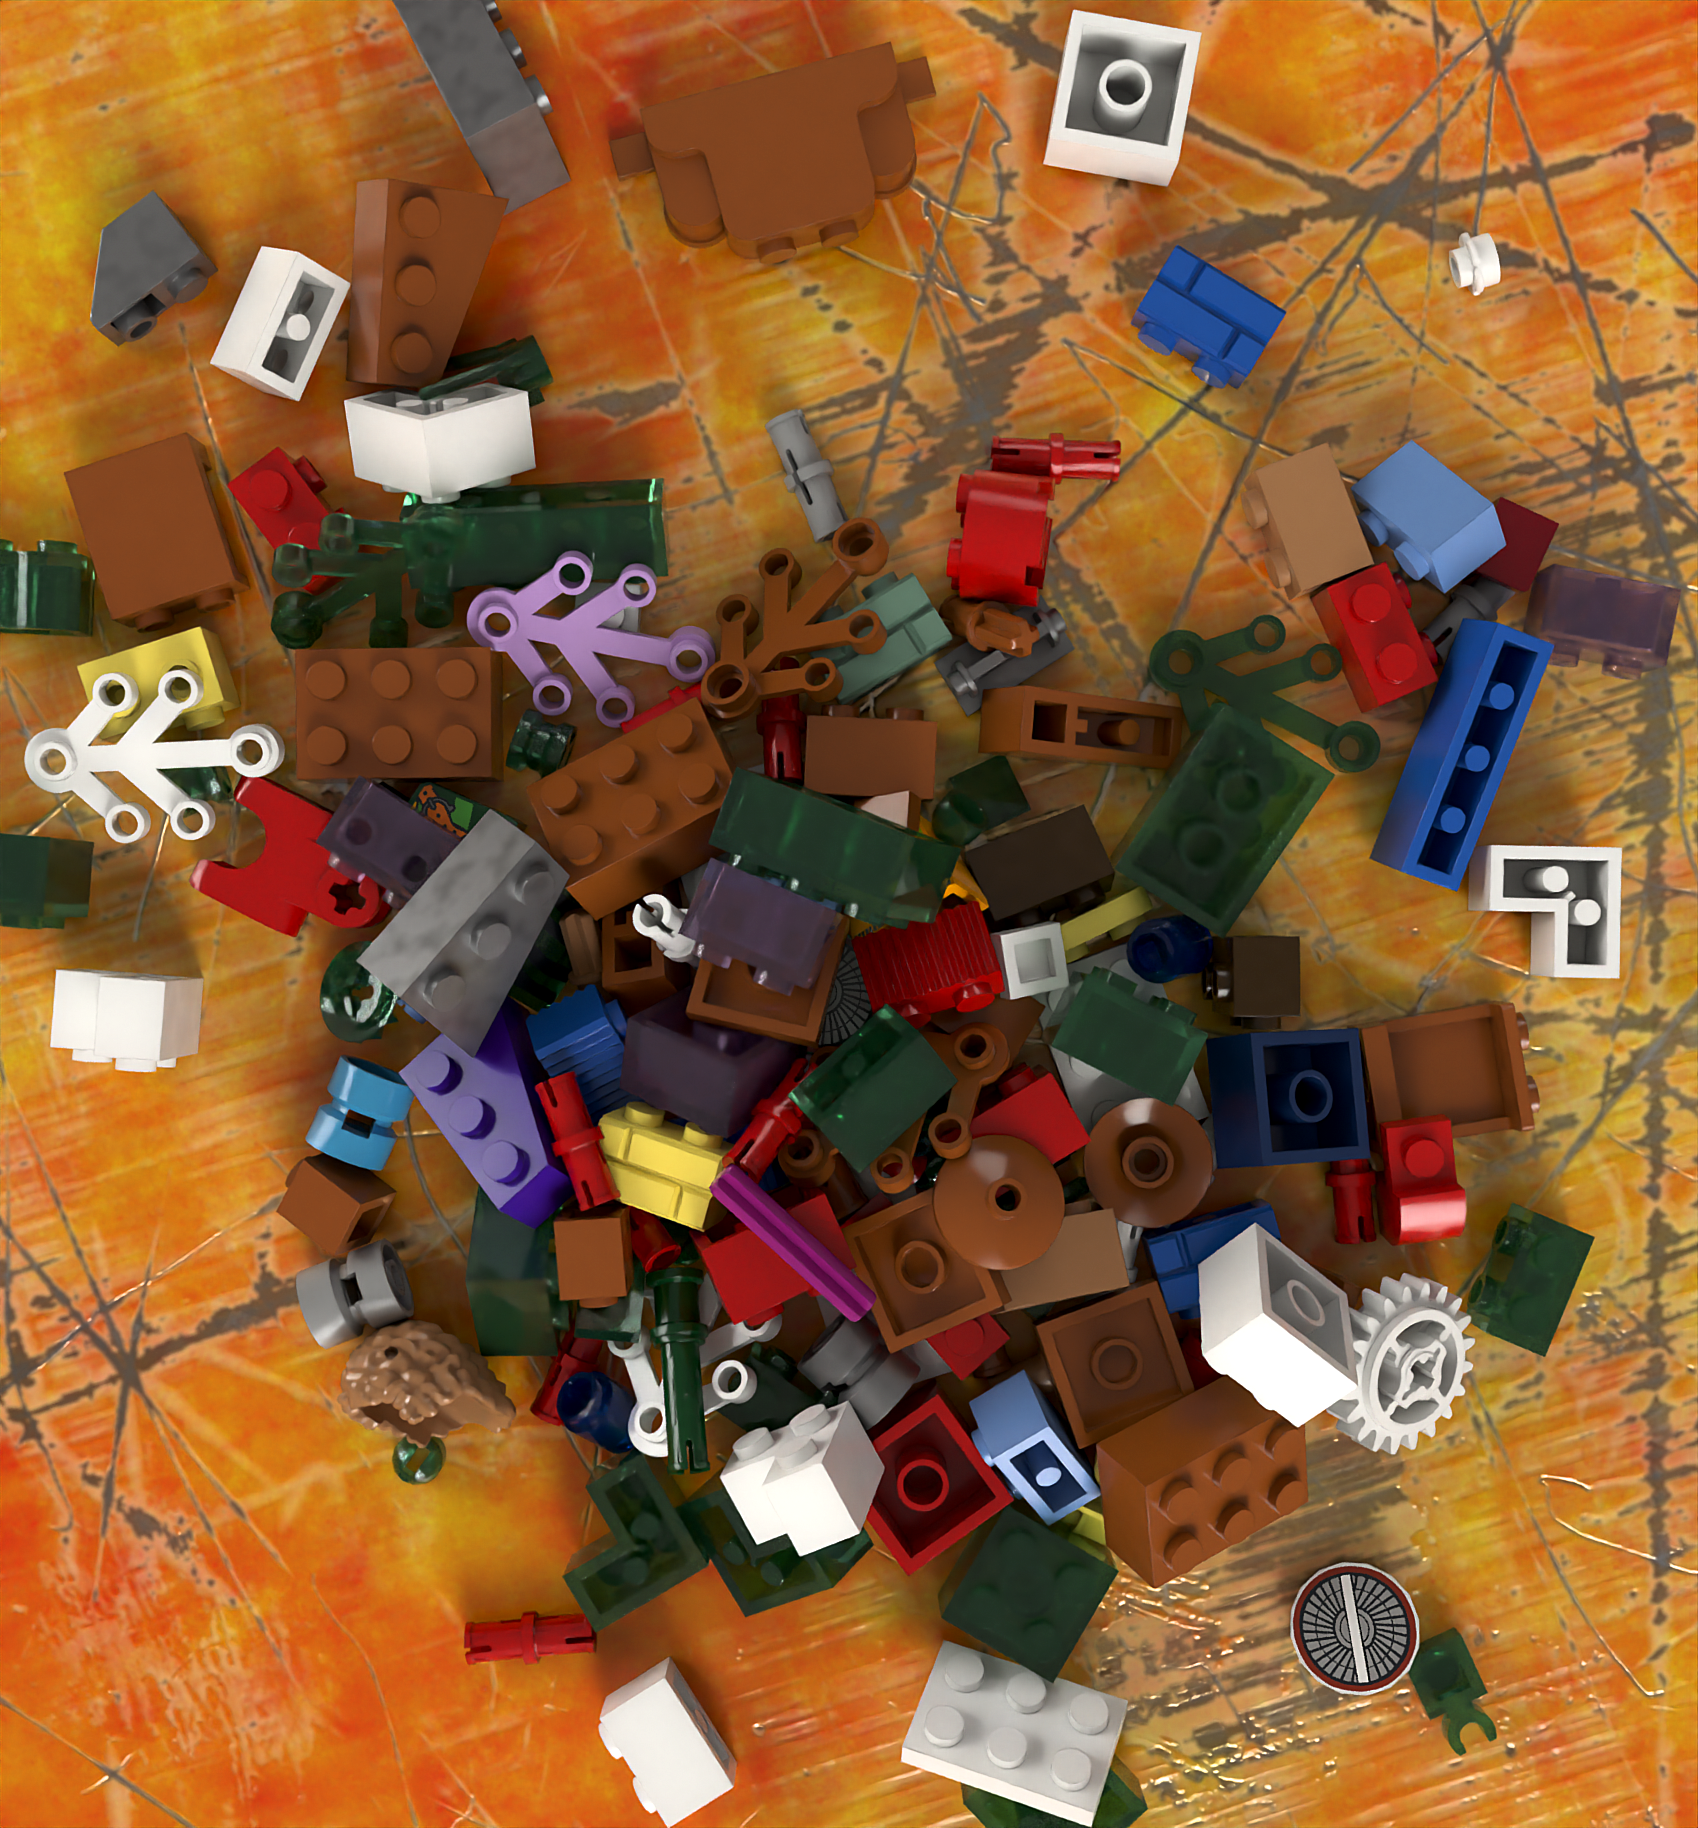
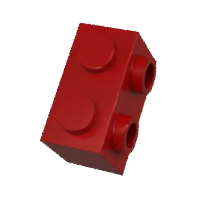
M278 446L226 484L302 588L317 598L323 600L372 563L359 545L366 536L343 507H340L335 512L320 493L328 485L304 455L294 460Z
M1386 561L1331 585L1311 598L1361 713L1380 707L1439 680L1434 670L1438 666V656L1434 645L1425 632H1417L1407 610L1412 607L1409 589L1398 573L1391 574Z

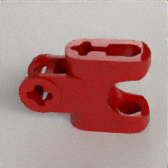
M241 776L233 795L236 802L253 811L263 823L266 834L263 852L255 862L245 868H237L224 861L199 860L189 878L192 888L275 931L291 937H297L309 912L332 925L342 928H371L382 923L391 913L395 901L391 882L380 870L341 851L355 823L268 777ZM349 886L359 887L358 893L366 898L363 908L352 907L353 900L345 895Z

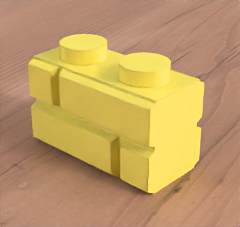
M628 1102L626 1107L623 1106L604 1114L598 1123V1126L601 1125L605 1136L603 1140H600V1144L616 1187L621 1193V1197L614 1200L702 1232L723 1221L728 1208L714 1197L709 1189L715 1177L724 1169L722 1158L734 1146L732 1143L723 1141L725 1134L723 1130L701 1122H688L685 1127L664 1120L665 1111L644 1102Z

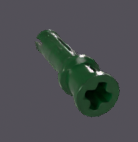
M691 1267L656 1270L648 1273L645 1277L646 1286L653 1290L655 1327L649 1330L650 1342L653 1343L655 1349L661 1350L668 1451L667 1473L683 1475L684 1470L688 1469L686 1446L689 1452L690 1474L701 1473L710 1470L699 1346L706 1343L705 1338L708 1337V1327L706 1324L701 1323L698 1296V1286L704 1282L703 1270Z

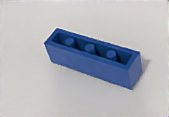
M1469 618L1462 619L1369 859L1403 873L1458 891L1554 649V644L1497 622Z

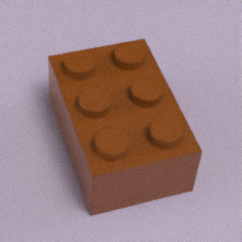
M493 648L295 649L296 775L298 780L314 784L380 783L382 781L385 783H422L424 780L431 782H504L502 655Z
M697 697L525 787L554 860L570 875L565 885L566 890L595 921L767 831L723 734Z
M1228 1374L1096 1444L1106 1546L1154 1590L1179 1575L1188 1573L1200 1563L1228 1547L1242 1542L1249 1535L1284 1515L1293 1513L1298 1507L1308 1502L1305 1423L1297 1427L1277 1411L1266 1409L1249 1390Z

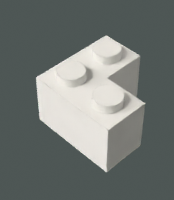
M487 382L438 396L394 387L344 400L355 477L382 484V488L386 492H410L420 495L421 501L424 503L443 504L458 500L461 497V490L474 486L478 488L502 487L511 483V475L536 468L527 391Z
M1514 845L1475 847L1469 860L1468 911L1531 912L1530 975L1573 978H1619L1622 848Z
M81 968L56 970L50 1047L73 1049L72 1060L112 1062V1058H116L115 1069L123 1071L155 1072L157 1067H176V1058L198 1053L204 978Z
M848 1400L829 1409H826L824 1404L809 1407L797 1414L790 1421L789 1425L769 1432L766 1427H761L743 1435L734 1443L732 1447L733 1452L720 1475V1479L757 1545L787 1533L799 1556H803L860 1534L885 1467Z

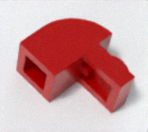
M1444 1114L1379 1123L1384 1171L1376 1172L1377 1183L1374 1185L1380 1234L1392 1246L1460 1237L1464 1231L1466 1221L1465 1189L1457 1183L1451 1120Z

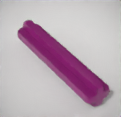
M730 1164L715 1177L709 1187L713 1196L850 1321L856 1322L866 1315L877 1299L876 1294L738 1166Z

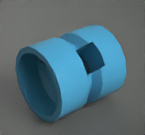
M341 1055L327 1086V1090L333 1097L332 1102L318 1107L305 1139L314 1148L341 1161L358 1167L381 1171L385 1168L398 1137L392 1129V1124L395 1121H401L406 1118L415 1095L399 1073L368 1060ZM351 1109L362 1115L374 1118L371 1126L346 1117L348 1110Z

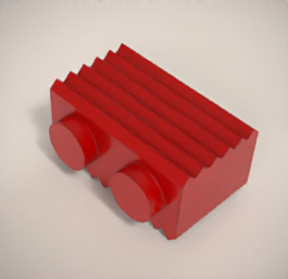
M970 901L966 905H957L953 909H944L941 913L933 912L928 917L920 916L915 921L907 920L903 925L895 924L890 929L882 928L877 933L869 932L864 937L856 936L851 941L879 1030L892 1026V1029L896 1032L912 1031L927 1024L931 1019L930 1014L956 1007L959 1012L976 1011L991 1004L995 999L994 994L1005 991L1002 971L978 901Z

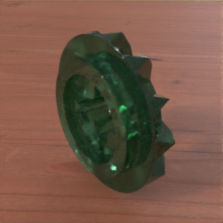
M358 941L343 948L329 964L320 989V1008L328 1029L339 1039L362 1044L364 1040L382 1039L384 1026L399 1022L394 1008L396 1002L401 1000V998L357 962V959L371 945L372 941ZM373 986L374 992L371 999L360 1000L358 996L352 995L353 990H361V987Z

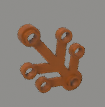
M858 517L845 522L837 529L833 536L832 547L838 559L792 609L791 589L799 583L802 577L801 566L793 554L785 548L773 549L762 557L759 563V573L764 579L763 640L748 656L747 636L753 633L759 624L758 611L750 600L741 594L730 595L720 602L716 610V619L721 625L720 661L713 664L705 672L701 682L703 706L714 719L726 723L743 720L757 709L762 700L807 693L816 702H828L839 695L844 684L843 676L829 658L816 657L805 663L802 668L770 672L785 656L851 645L853 650L859 654L869 655L883 647L887 640V630L879 616L872 610L862 609L852 613L848 618L814 624L858 575L863 577L872 576L884 567L889 553V544L875 521L865 517ZM788 565L784 572L779 575H773L779 567ZM745 611L739 620L730 622L736 613ZM873 626L872 631L867 636L857 638L862 629ZM829 674L828 679L823 684L813 686L819 676ZM739 689L734 695L729 697L732 692Z
M873 1017L867 1024L866 1037L876 1055L883 1058H893L901 1053L936 1060V1062L917 1073L849 1061L844 1051L835 1046H825L818 1049L810 1058L809 1067L813 1062L822 1069L831 1062L841 1063L836 1073L828 1075L831 1082L826 1091L848 1088L880 1095L819 1131L802 1129L798 1139L791 1145L786 1143L778 1153V1161L785 1175L791 1183L801 1188H814L822 1185L834 1172L835 1154L895 1119L887 1147L879 1150L872 1157L870 1172L877 1186L882 1191L891 1194L904 1191L911 1185L914 1179V1168L911 1163L931 1097L952 1084L953 1087L947 1111L932 1120L929 1125L928 1136L934 1150L941 1157L956 1159L963 1156L972 1144V1134L969 1128L981 1087L997 1081L1008 1066L1010 1049L1004 1034L991 1024L973 1022L959 1027L951 1035L915 1029L907 1032H897L892 1040L879 1042L877 1041L879 1034L884 1030L892 1029V1026L879 1030L876 1019ZM975 1046H986L984 1053L979 1057L969 1058L965 1056V1053ZM950 1128L961 1130V1135L956 1141L952 1143L939 1141L941 1134L945 1130ZM814 1146L813 1152L808 1158L804 1160L793 1159L795 1153L801 1148ZM893 1162L903 1164V1168L897 1176L892 1178L882 1177V1171L888 1164Z

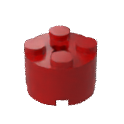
M976 469L974 475L960 474L956 494V513H961L960 527L963 528L962 539L951 538L946 568L947 577H952L951 589L959 590L960 598L979 601L993 600L1004 604L1038 608L1040 603L1038 589H1043L1051 538L1052 519L1046 515L1048 500L1054 501V477Z

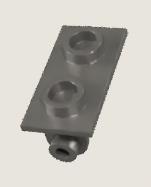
M1042 595L1039 596L1040 603L1038 608L1023 606L1012 613L1026 619L1028 624L1038 628L1040 637L1038 641L1032 644V653L1030 655L1019 658L997 649L991 652H983L975 649L967 641L934 662L967 717L982 708L983 689L1017 686L1075 649L1064 632L1068 629L1064 619L1056 608H1049Z

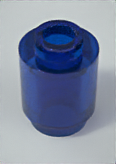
M1179 913L1150 919L1138 925L1127 943L1126 955L1130 967L1141 978L1151 983L1163 984L1200 973L1211 959L1213 941L1209 929L1199 918L1190 914Z
M597 1371L579 1372L568 1378L561 1387L556 1402L558 1415L563 1420L565 1427L572 1433L613 1454H622L635 1447L628 1432L630 1414L637 1403L634 1390Z

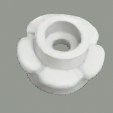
M1467 232L1462 233L1458 241L1460 248L1449 251L1450 270L1457 288L1468 286L1469 291L1474 296H1477L1483 292L1484 287L1500 282L1499 258L1489 233L1471 238Z

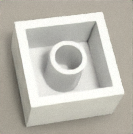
M1073 10L1064 45L1043 164L1167 187L1179 161L1202 33Z
M1256 1222L1198 1264L1202 1356L1205 1357L1215 1371L1223 1375L1228 1374L1249 1390L1263 1407L1268 1410L1277 1411L1297 1427L1359 1387L1347 1294Z

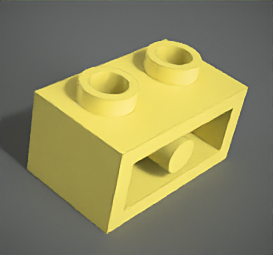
M201 626L77 666L89 703L93 699L92 689L95 681L104 674L125 673L131 676L138 686L139 695L135 705L126 711L115 713L100 732V739L117 744L159 696L158 685L161 678L173 670L187 669L195 672L203 682L204 693L198 704L184 709L166 730L181 725H186L187 731L206 729L224 722L223 712L241 706L219 636ZM177 677L172 683L171 691L177 700L185 702L190 697L191 687L186 679ZM112 680L106 688V695L112 703L119 705L125 698V689L121 683ZM163 734L156 742H163L165 740Z

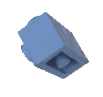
M1413 440L1405 444L1351 487L1360 514L1356 517L1366 539L1376 547H1380L1385 543L1394 551L1398 563L1410 577L1417 581L1425 577L1443 593H1446L1506 546L1494 504Z
M1025 1370L996 1384L992 1389L969 1402L979 1427L971 1432V1436L980 1455L990 1467L995 1464L997 1465L1014 1496L1018 1500L1024 1497L1048 1526L1101 1495L1100 1485L1095 1480L1094 1471L1084 1449H1078L1074 1444L1067 1422Z

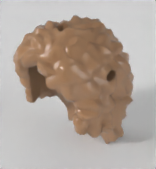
M404 1319L378 1329L372 1335L367 1336L364 1342L358 1345L356 1350H353L349 1356V1361L346 1363V1368L342 1371L340 1386L343 1393L337 1397V1402L341 1404L343 1412L348 1414L351 1420L361 1423L365 1429L374 1430L378 1427L382 1431L391 1430L396 1438L406 1436L409 1443H416L418 1448L422 1449L428 1445L431 1437L435 1436L445 1439L449 1431L459 1430L466 1423L480 1424L497 1434L502 1428L508 1429L512 1424V1420L516 1417V1408L512 1400L505 1396L506 1384L498 1381L495 1373L488 1369V1360L481 1354L476 1353L475 1348L471 1344H460L459 1339L455 1335L443 1333V1330L437 1324L422 1320Z

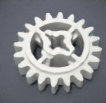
M1403 1273L1399 1281L1386 1276L1382 1278L1380 1294L1365 1288L1362 1291L1364 1305L1359 1310L1349 1307L1359 1387L1326 1408V1411L1339 1418L1336 1428L1350 1436L1353 1441L1376 1452L1380 1448L1392 1455L1396 1454L1400 1444L1411 1450L1415 1449L1419 1431L1433 1437L1436 1432L1435 1421L1440 1416L1448 1419L1451 1418L1452 1410L1449 1406L1454 1396H1462L1465 1393L1464 1387L1460 1384L1462 1375L1473 1368V1364L1465 1360V1351L1475 1344V1338L1462 1333L1472 1319L1470 1315L1459 1311L1462 1299L1447 1292L1448 1287L1423 1276L1418 1278L1409 1273Z

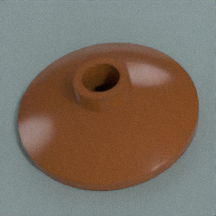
M1157 1098L1128 1100L1107 1111L1090 1131L1089 1137L1092 1141L1085 1145L1083 1154L1085 1180L1097 1203L1103 1209L1113 1208L1117 1220L1129 1225L1148 1228L1169 1225L1184 1218L1193 1211L1205 1196L1213 1172L1211 1145L1200 1123L1182 1107ZM1142 1149H1151L1157 1156L1156 1167L1148 1173H1141L1134 1166V1157Z
M986 1135L972 1140L970 1149L963 1156L956 1159H946L937 1174L932 1194L935 1222L949 1247L967 1262L990 1270L1015 1269L1039 1258L1055 1241L1064 1218V1192L1053 1165L1043 1153L1031 1144L1007 1135ZM999 1187H1006L1013 1192L1015 1206L1011 1211L1002 1210L997 1205L995 1194Z

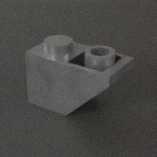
M154 190L101 231L90 321L100 333L118 347L125 341L133 342L146 336L156 326L157 317L176 302L185 303L197 297L208 284L207 279L218 271L173 210Z

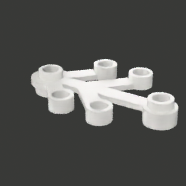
M179 669L170 671L161 678L158 685L159 696L117 744L91 745L115 713L130 709L138 699L139 690L135 680L125 673L115 672L104 674L95 681L92 689V701L67 729L51 728L35 735L27 745L24 762L29 777L37 786L52 793H63L72 790L103 816L107 833L117 842L131 843L143 838L150 829L151 818L148 811L142 805L135 802L126 803L94 772L119 771L171 816V827L179 837L186 840H195L207 835L213 829L216 820L214 810L207 802L191 798L159 769L232 765L238 773L244 776L260 777L276 770L283 761L285 746L280 734L268 725L251 724L236 730L230 739L156 742L184 709L195 706L203 697L204 686L201 678L191 670ZM177 677L186 679L191 687L190 697L185 702L177 700L171 691L172 683ZM112 680L121 683L125 689V698L119 705L112 703L106 695V688ZM248 739L255 740L262 748V758L258 763H251L243 756L242 747ZM52 749L59 750L66 759V766L61 773L53 771L48 765L47 757ZM187 808H194L201 813L203 825L199 831L191 830L185 825L183 815ZM123 811L131 812L137 819L138 827L134 834L124 832L119 825V816Z
M641 1262L634 1271L635 1280L633 1286L637 1293L649 1299L655 1316L653 1290L646 1286L645 1276L649 1272L644 1270ZM706 1272L704 1282L698 1291L701 1323L706 1324L708 1327V1337L705 1338L706 1343L699 1346L701 1369L754 1341L766 1342L773 1339L778 1334L782 1325V1316L779 1314L773 1319L766 1321L760 1329L755 1331L753 1326H748L746 1320L736 1325L730 1322L711 1332L722 1304ZM621 1319L611 1327L607 1342L610 1351L624 1359L637 1398V1403L633 1407L628 1420L629 1437L633 1445L644 1454L653 1457L668 1456L663 1379L660 1384L648 1352L652 1344L650 1342L649 1329L632 1319ZM635 1330V1342L632 1347L625 1350L624 1339L630 1331ZM736 1360L722 1362L713 1373L712 1383L702 1387L704 1416L730 1402L740 1404L748 1401L754 1395L757 1388V1377L753 1369ZM740 1371L742 1377L741 1384L737 1390L730 1393L728 1390V1380L732 1374ZM661 1411L663 1417L662 1425L656 1432L652 1433V1422Z

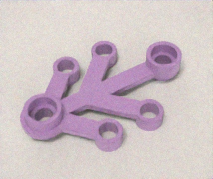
M568 551L560 555L556 560L554 568L518 592L502 587H494L482 591L473 599L467 612V626L471 636L482 647H491L495 651H506L534 688V705L540 712L546 715H559L568 709L573 695V687L566 676L560 673H553L532 640L555 644L596 698V714L599 720L613 728L621 727L620 723L632 719L636 704L635 697L627 687L616 682L596 653L664 665L673 677L683 682L702 680L705 672L715 664V642L710 634L702 628L696 626L681 627L671 634L669 638H663L600 625L628 606L639 608L648 605L653 600L657 588V578L653 570L644 564L628 565L622 570L616 582L561 618L535 612L562 592L568 595H577L589 587L593 576V565L585 554L578 551ZM569 563L577 564L583 569L585 577L581 581L570 582L563 577L561 568ZM633 576L642 577L647 581L649 590L641 595L633 594L626 588L625 581ZM492 613H502L509 619L510 627L503 631L495 630L489 625L487 616ZM693 650L700 655L702 661L695 667H686L679 662L677 656L682 651ZM550 685L556 686L563 691L564 698L558 702L548 701L544 698L542 689ZM610 698H619L626 703L627 710L621 714H613L606 709L604 702Z

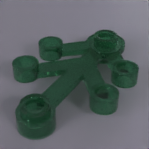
M430 503L418 507L406 523L362 520L343 513H332L325 516L320 522L318 545L321 550L308 549L296 543H287L277 547L273 556L272 576L283 586L291 588L303 587L310 583L312 575L346 577L317 596L300 591H290L279 595L273 602L271 630L278 642L284 647L293 650L311 647L321 637L325 622L375 592L376 616L370 622L369 646L371 648H407L409 626L406 620L402 618V575L421 563L423 567L424 588H421L416 594L415 618L421 625L428 628L448 626L454 619L455 605L454 595L448 590L449 563L461 559L467 553L470 543V533L462 516L454 508L439 503ZM359 544L394 547L384 554L358 553Z
M1261 615L1251 621L1245 628L1206 641L1196 633L1188 630H1175L1163 635L1151 649L1149 670L1153 680L1159 687L1178 695L1191 735L1187 745L1188 756L1196 765L1212 767L1222 762L1228 753L1227 738L1221 731L1214 728L1204 689L1227 701L1247 762L1243 773V781L1246 788L1255 795L1266 796L1273 794L1282 787L1285 780L1284 768L1278 760L1273 758L1261 718L1325 750V757L1328 763L1339 772L1352 774L1370 768L1378 759L1380 739L1370 725L1360 721H1350L1336 726L1273 694V692L1307 681L1322 684L1334 679L1342 668V656L1334 646L1326 643L1317 644L1308 649L1301 657L1239 677L1215 664L1249 651L1258 655H1268L1279 649L1286 638V630L1280 619L1272 615ZM1267 624L1272 627L1275 632V641L1271 646H1263L1256 641L1254 631L1257 625ZM1173 652H1183L1190 658L1191 667L1188 673L1177 674L1170 668L1169 658ZM1317 652L1326 654L1331 660V669L1327 675L1317 674L1311 667V658ZM1202 736H1209L1216 740L1218 753L1214 759L1208 760L1199 755L1197 743ZM1344 737H1351L1358 743L1359 753L1354 760L1343 758L1339 752V743ZM1258 765H1267L1274 772V782L1269 788L1260 787L1254 780L1253 774Z

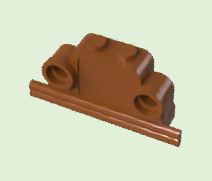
M887 42L641 108L639 110L645 132L608 142L619 181L656 171L664 200L666 224L671 234L680 243L692 248H707L719 243L726 237L730 249L736 255L744 259L759 258L762 264H773L793 257L797 253L796 248L821 242L823 247L830 248L854 241L859 237L858 231L864 229L872 220L875 199L894 198L910 186L916 172L917 155L914 133L906 104L935 97L936 91L927 57L897 64L892 44Z

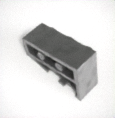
M392 0L494 196L509 199L504 215L571 181L543 118L553 112L552 106L536 75L534 74L523 79L518 70L528 64L511 29L508 27L498 33L493 23L502 19L495 1Z
M489 809L357 959V962L470 1057L474 1058L570 875L534 839L495 811Z

